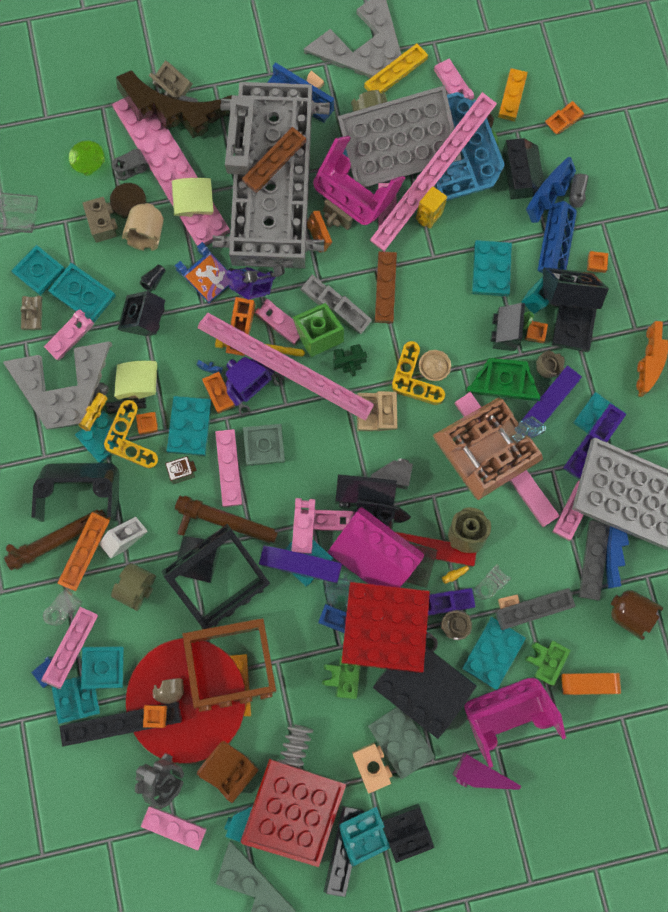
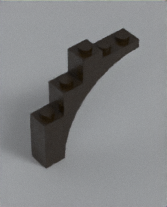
M132 70L116 77L117 89L139 121L156 114L166 130L176 127L182 122L192 138L203 136L208 132L209 123H214L218 119L230 115V111H221V99L207 102L177 100L151 89ZM232 95L224 97L223 99H232Z

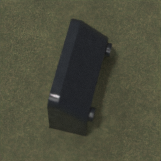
M111 463L45 465L33 485L31 517L39 522H44L45 498L53 493L54 484H93V492L96 496L108 498L107 517L113 521H118L119 469Z

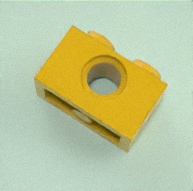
M433 186L420 200L416 215L418 223L429 229L443 214L447 196Z

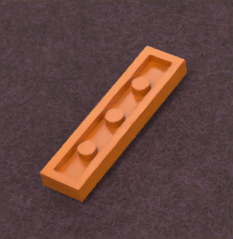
M91 512L57 584L74 591L77 590L110 522L109 518L96 512Z

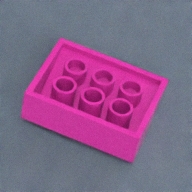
M360 507L327 552L367 584L399 588L416 569L425 555L363 507Z

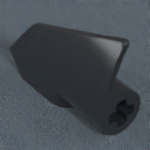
M357 500L356 512L360 507H363L390 529H393V523H403L411 518L400 507Z

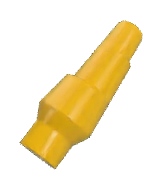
M466 565L457 570L447 572L442 577V581L444 584L455 581L465 574L469 567Z

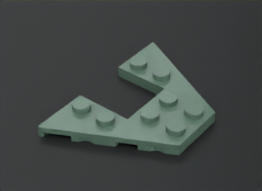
M230 840L216 884L255 897L251 912H295V908L285 900L283 895L271 885L259 869Z

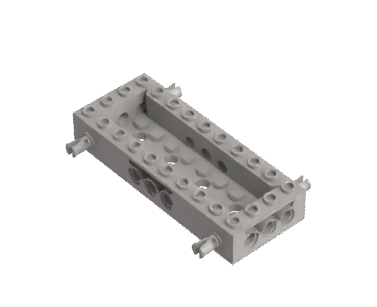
M239 82L238 96L254 97L255 105H258V116L254 118V122H257L256 134L253 133L255 150L251 151V156L254 159L253 167L292 127L306 137V143L257 193L242 181L245 175L234 174L231 234L229 236L213 235L214 241H212L213 248H229L232 266L273 267L283 264L284 268L305 269L307 251L324 252V239L309 240L306 236L311 121L313 114L329 115L330 103H315L312 100V85ZM221 98V111L231 110L232 99ZM237 115L239 123L237 149H242L244 156L243 137L245 122H239V116ZM271 116H277L279 117V120L276 122H272L269 120V118ZM274 184L276 188L273 191H268L266 186ZM272 219L274 223L271 226H266L264 221Z

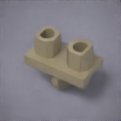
M326 199L323 209L324 217L328 219L326 225L328 227L333 225L339 227L341 225L346 230H349L353 218Z
M22 296L21 329L42 330V297Z

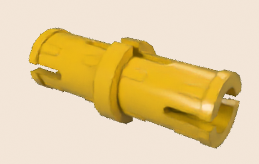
M101 393L96 394L91 405L86 408L87 412L79 423L80 428L85 431L91 430L92 425L100 417L101 410L108 400L105 395Z

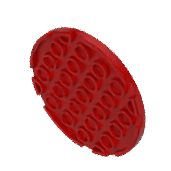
M183 638L175 639L151 650L136 666L127 687L126 712L144 709L145 705H164L153 698L152 690L154 685H157L159 689L164 680L183 679L184 694L178 700L182 722L167 725L164 728H152L133 733L144 748L161 759L166 753L173 756L171 762L194 763L207 759L222 741L228 744L232 741L241 727L247 703L240 704V701L232 702V706L220 708V705L211 706L212 710L199 712V709H194ZM207 641L191 643L200 700L246 691L242 673L228 653Z

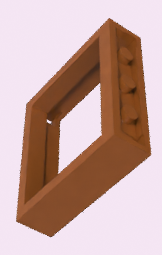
M263 618L182 633L194 709H199V712L212 710L211 706L220 705V708L232 706V702L240 701V704L252 702V698L260 697L261 700L272 698V694L276 693ZM259 630L269 686L200 700L191 643Z

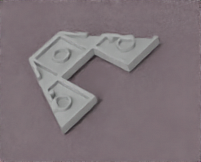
M368 0L357 9L356 14L376 35L354 52L329 29L305 47L304 53L306 55L307 53L320 57L322 61H329L343 69L346 67L354 70V73L372 78L401 56L386 0Z
M104 342L73 348L78 385L50 391L45 389L42 356L35 355L3 362L46 429L79 425L87 412V406H90L93 402L92 398L95 389L100 383L101 372L106 365L105 360L109 348L112 347V343Z

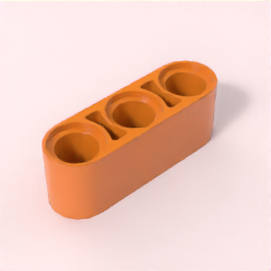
M620 673L562 674L563 694H621Z

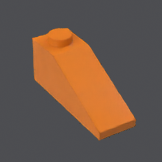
M235 297L231 326L250 335L256 305L254 300ZM227 345L226 353L245 356L242 352Z

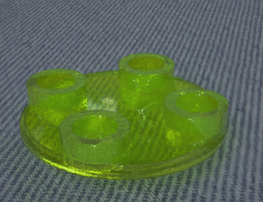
M86 140L78 142L71 148L68 160L75 171L89 176L105 162V156L99 144Z

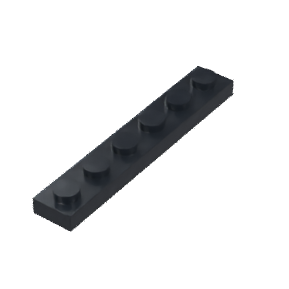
M179 701L160 705L167 706L166 726L182 722ZM144 709L59 726L62 747L152 729L154 727H143Z

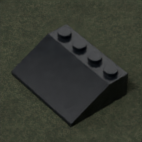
M425 646L423 673L385 669L376 680L373 689L439 739L477 685Z

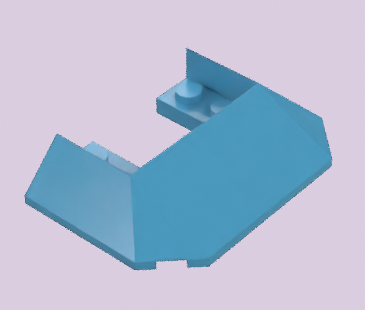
M459 92L447 95L454 128L476 101L465 98L464 94ZM487 118L460 152L462 160L453 162L435 185L436 189L447 196L446 201L493 188L505 166Z

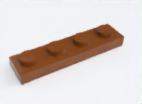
M292 127L242 178V181L257 193L306 143V137Z
M378 252L375 323L393 324L397 252Z

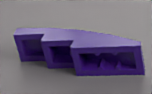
M567 365L541 396L540 401H537L521 420L520 426L530 435L534 436L580 381L582 376Z
M610 403L563 466V469L579 479L582 475L591 440L597 438L607 443L626 414Z
M265 545L259 560V565L332 583L338 582L342 564Z
M472 588L430 594L428 616L447 613L453 610L476 608Z

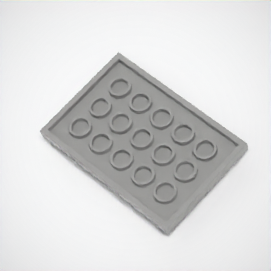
M445 85L338 116L343 137H351L346 146V151L351 162L353 178L363 187L423 171L455 129ZM460 153L453 162L462 160Z
M593 438L590 442L572 510L668 550V469L602 440Z

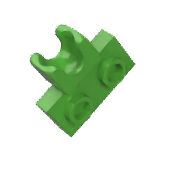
M551 641L548 648L534 642L531 647L537 651V657H525V661L538 667L534 677L550 686H554L571 650L555 641Z
M340 656L339 666L325 664L323 668L331 671L332 677L329 680H322V685L336 686V697L357 699L360 666L341 664L342 656Z

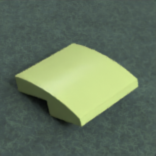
M211 178L172 180L174 216L192 217L193 214H213Z
M133 361L118 364L114 396L120 400L134 395L139 399L155 395L157 362Z

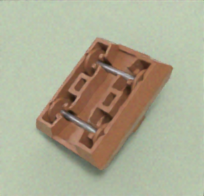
M499 397L433 435L437 445L477 500L485 497L543 460L542 453L517 422L504 400Z

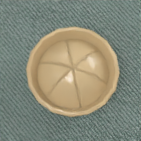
M429 350L420 358L419 370L428 380L440 381L450 373L451 360L442 351Z

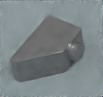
M406 459L393 460L373 473L371 478L397 480L396 488L407 490L413 464L409 463Z

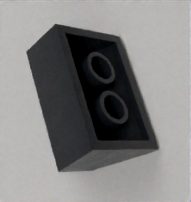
M525 138L506 140L502 152L510 199L533 197L544 182L538 145Z
M543 268V292L551 305H567L571 308H577L578 306L588 310H593L594 308L602 309L609 288L594 273Z
M338 474L335 504H339L340 508H350V506H357V500L394 506L397 480Z

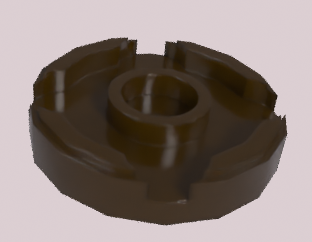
M133 183L118 185L110 195V204L113 211L125 219L128 218L131 208L137 204L147 203L143 189Z

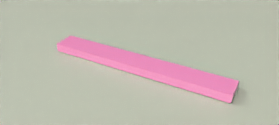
M471 392L454 403L463 417L481 408ZM527 470L510 480L542 527L559 517L557 511Z

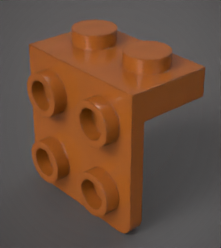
M222 741L199 768L197 775L218 788L223 796L233 803L259 769L246 755L227 742Z

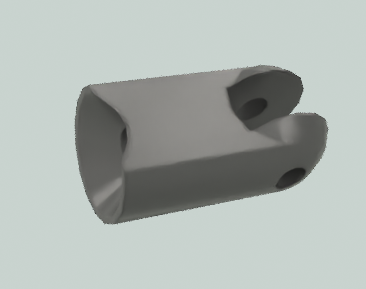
M576 174L573 176L569 195V203L572 207L579 208L586 200L585 192L589 177L586 174Z

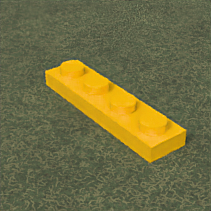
M416 43L366 81L364 88L367 91L379 90L381 94L383 91L386 92L428 59V54Z

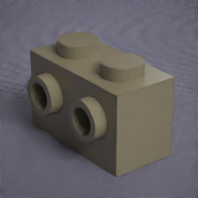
M104 196L83 202L95 242L98 243L117 237L115 230L118 229L115 218H111L110 214L113 213L110 202L106 203Z

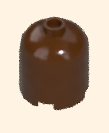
M627 590L620 596L616 594L610 603L613 606L611 611L613 621L641 641L645 639L643 633L645 631L650 633L660 616L656 614L657 611L663 610L661 605L633 590Z

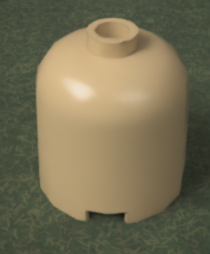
M149 203L137 204L131 208L123 230L122 239L125 238L129 246L144 251V248H151V251L156 250L164 222L161 212Z

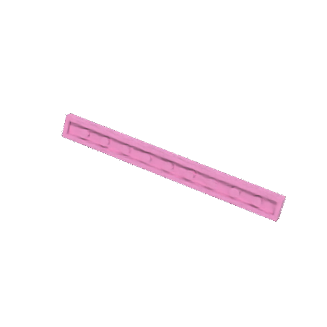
M483 92L372 236L370 239L371 243L385 252L417 210L420 200L440 180L497 104Z
M207 313L199 322L198 329L366 421L374 406L373 403L210 313Z

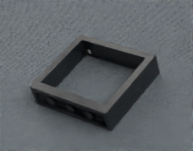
M228 524L162 570L166 581L203 629H208L212 626L216 627L219 621L231 616L238 607L249 603L253 596L264 592L263 589L270 585L268 579ZM231 539L258 578L203 617L175 578Z

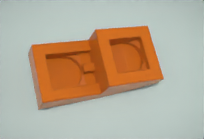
M572 101L561 111L555 112L545 123L558 135L580 120L584 113Z

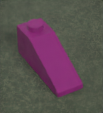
M463 753L452 774L457 778L456 782L464 787L470 785L475 788L520 790L521 785L466 753Z

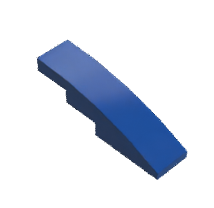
M567 157L549 175L530 201L526 211L532 223L539 222L545 209H552L557 196L565 195L576 172L571 157Z
M611 526L609 527L605 558L608 589L622 586L618 568L625 566L622 547L629 545L627 533Z

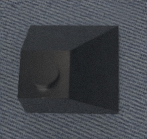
M183 536L177 559L205 539ZM221 546L179 576L211 583Z

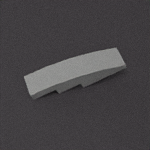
M313 274L300 288L304 294L318 305L326 303L338 320L359 334H362L372 321L369 316L348 298L339 295L329 285L325 286Z

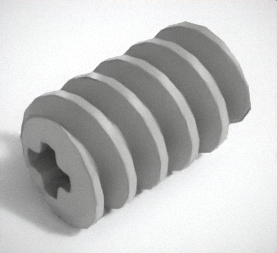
M294 724V726L287 728L292 734L285 735V738L290 741L289 743H283L287 751L280 752L285 759H278V761L297 767L304 765V762L299 758L306 757V753L302 750L308 749L309 746L304 741L311 740V737L306 733H313V729Z

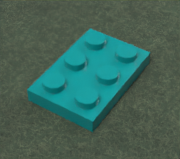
M475 240L472 294L509 297L512 243Z
M70 263L48 290L51 295L75 312L81 309L85 313V317L91 319L94 323L116 297L114 292L73 263Z
M173 396L167 453L206 456L212 405L211 399Z
M490 617L461 669L497 690L526 637L511 628L501 630L498 620Z

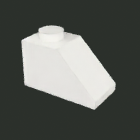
M134 517L109 530L99 545L110 558H113L127 550L148 531L137 517Z

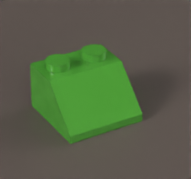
M326 303L293 317L302 344L311 357L344 342V328Z

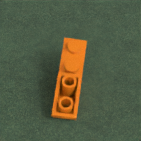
M655 321L648 327L646 337L649 338L645 351L646 356L639 361L637 366V372L640 373L636 384V389L639 390L638 397H643L654 386L660 377L667 359L668 340L662 339V321Z

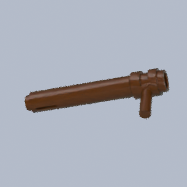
M180 495L175 505V510L183 515L177 534L182 536L185 535L190 518H199L221 527L228 524L232 531L269 544L271 542L275 543L278 532L273 528L203 504V501L198 499L192 500L191 497L186 495L184 497Z
M103 509L93 511L107 517ZM91 513L28 545L24 544L19 549L12 544H8L6 551L9 553L4 557L7 566L11 571L14 569L18 570L24 564H30L35 561V558L80 536Z

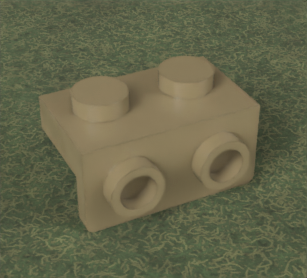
M166 60L156 75L153 73L149 74L153 79L152 83L159 89L163 88L166 91L164 94L171 98L177 99L182 95L185 96L193 85L191 81Z

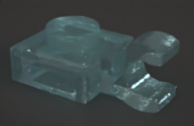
M531 416L519 422L518 427L514 429L517 434L511 438L516 442L523 440L526 435L534 438L543 434L546 426L534 416Z

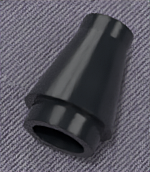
M157 264L152 270L141 277L140 285L149 292L155 290L166 270Z

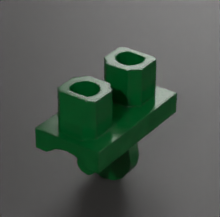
M360 344L350 347L352 355L345 356L342 348L334 350V370L342 368L343 373L350 372L352 377L356 376V370L362 369L361 364L367 362L366 351L363 352Z

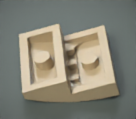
M397 392L357 393L358 396L374 404L366 421L357 416V431L398 429Z

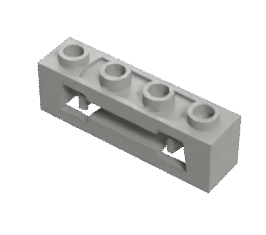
M232 95L225 167L228 174L246 175L250 168H253L254 159L251 156V151L255 150L253 133L256 134L257 122H254V118L258 116V105H255L254 97ZM237 115L239 116V122H245L243 137L244 156L242 149H237L239 131Z

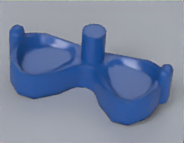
M198 360L196 364L200 369L210 373L220 372L221 374L223 367L213 366L212 362L208 366Z

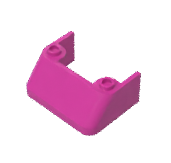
M351 137L335 138L314 179V188L362 225H368L374 222L393 201L405 177L400 176L391 179L387 187L379 188L374 195L347 175L351 168V162L343 152Z
M527 678L468 701L464 706L477 745L489 768L493 767L489 751L493 750L498 744L496 735L530 721L539 729H547L554 726L562 740L566 739L561 713L540 681L535 678Z

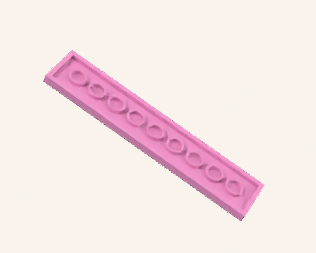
M124 98L113 103V109L136 147L141 150L149 164L150 170L173 206L172 180L198 178L170 131L165 129L156 114L139 121ZM214 203L212 215L193 214L192 217L179 216L196 246L202 242L205 245L214 241L213 235L225 236L230 233L229 227Z

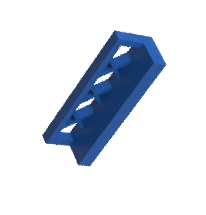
M276 62L272 66L273 75L267 82L310 84ZM312 85V100L315 103H330L329 115L313 114V117L325 123L334 111V98Z
M565 201L554 203L552 209L548 211L538 265L540 273H543L544 267L559 269L558 261L561 265L560 269L567 270L577 210Z

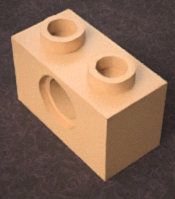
M373 742L352 752L368 794L391 784L389 778L393 776L389 766L383 765L381 759L384 758V754L380 745L376 747ZM372 761L379 764L376 772H370L367 769L368 764Z

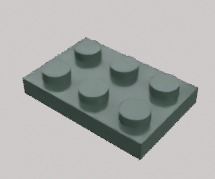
M395 707L368 725L401 780L435 758L412 719L398 707Z

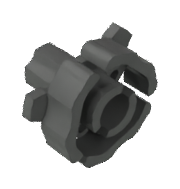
M166 753L160 761L154 763L153 767L146 763L139 766L136 770L135 778L138 781L135 784V793H142L146 803L160 809L168 806L178 796L184 784L182 780L173 776L183 778L184 772L182 768L172 763L173 756Z

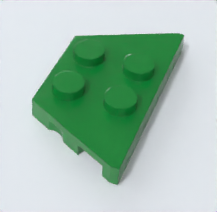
M489 358L484 364V368L478 372L475 380L466 390L467 393L471 392L477 395L540 401V394L537 391L527 361Z

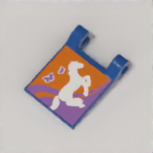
M202 242L197 246V251L203 257L189 269L179 261L175 265V269L209 304L229 287L230 279L226 277L228 270Z

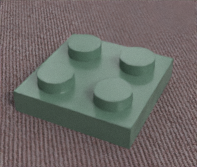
M281 424L243 427L247 466L285 462Z

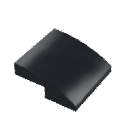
M419 804L381 818L396 863L435 848Z

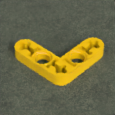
M407 342L403 347L393 378V391L429 404H441L445 398V391L441 387L412 378L420 347L416 342ZM413 347L415 352L412 353L411 359H408L409 351L407 349ZM407 363L411 366V370L404 372L401 370V365ZM403 381L404 386H402V388L399 389L398 385L395 383ZM409 383L412 384L410 387V392L407 391L408 387H405L409 386ZM421 386L424 392L421 395H417L414 393L413 388ZM427 389H430V394H428V397H425ZM439 392L440 397H438V399L435 400L434 396L431 394Z
M126 400L121 404L105 439L104 447L111 454L142 467L153 468L158 462L157 454L125 440L138 410L135 402ZM132 405V410H134V412H129L127 416L128 419H131L130 422L125 418L119 417L120 414L124 416L126 410L123 407ZM121 421L126 424L127 428L124 432H118L115 429L117 422ZM114 432L116 435L123 436L122 439L118 437L116 444L119 445L118 448L110 449V445L107 442H112L115 436L111 435V433ZM134 447L137 451L136 456L128 457L125 452L126 449ZM140 450L144 451L142 455L148 457L149 454L152 455L154 463L150 462L148 465L143 458H140V462L137 461Z

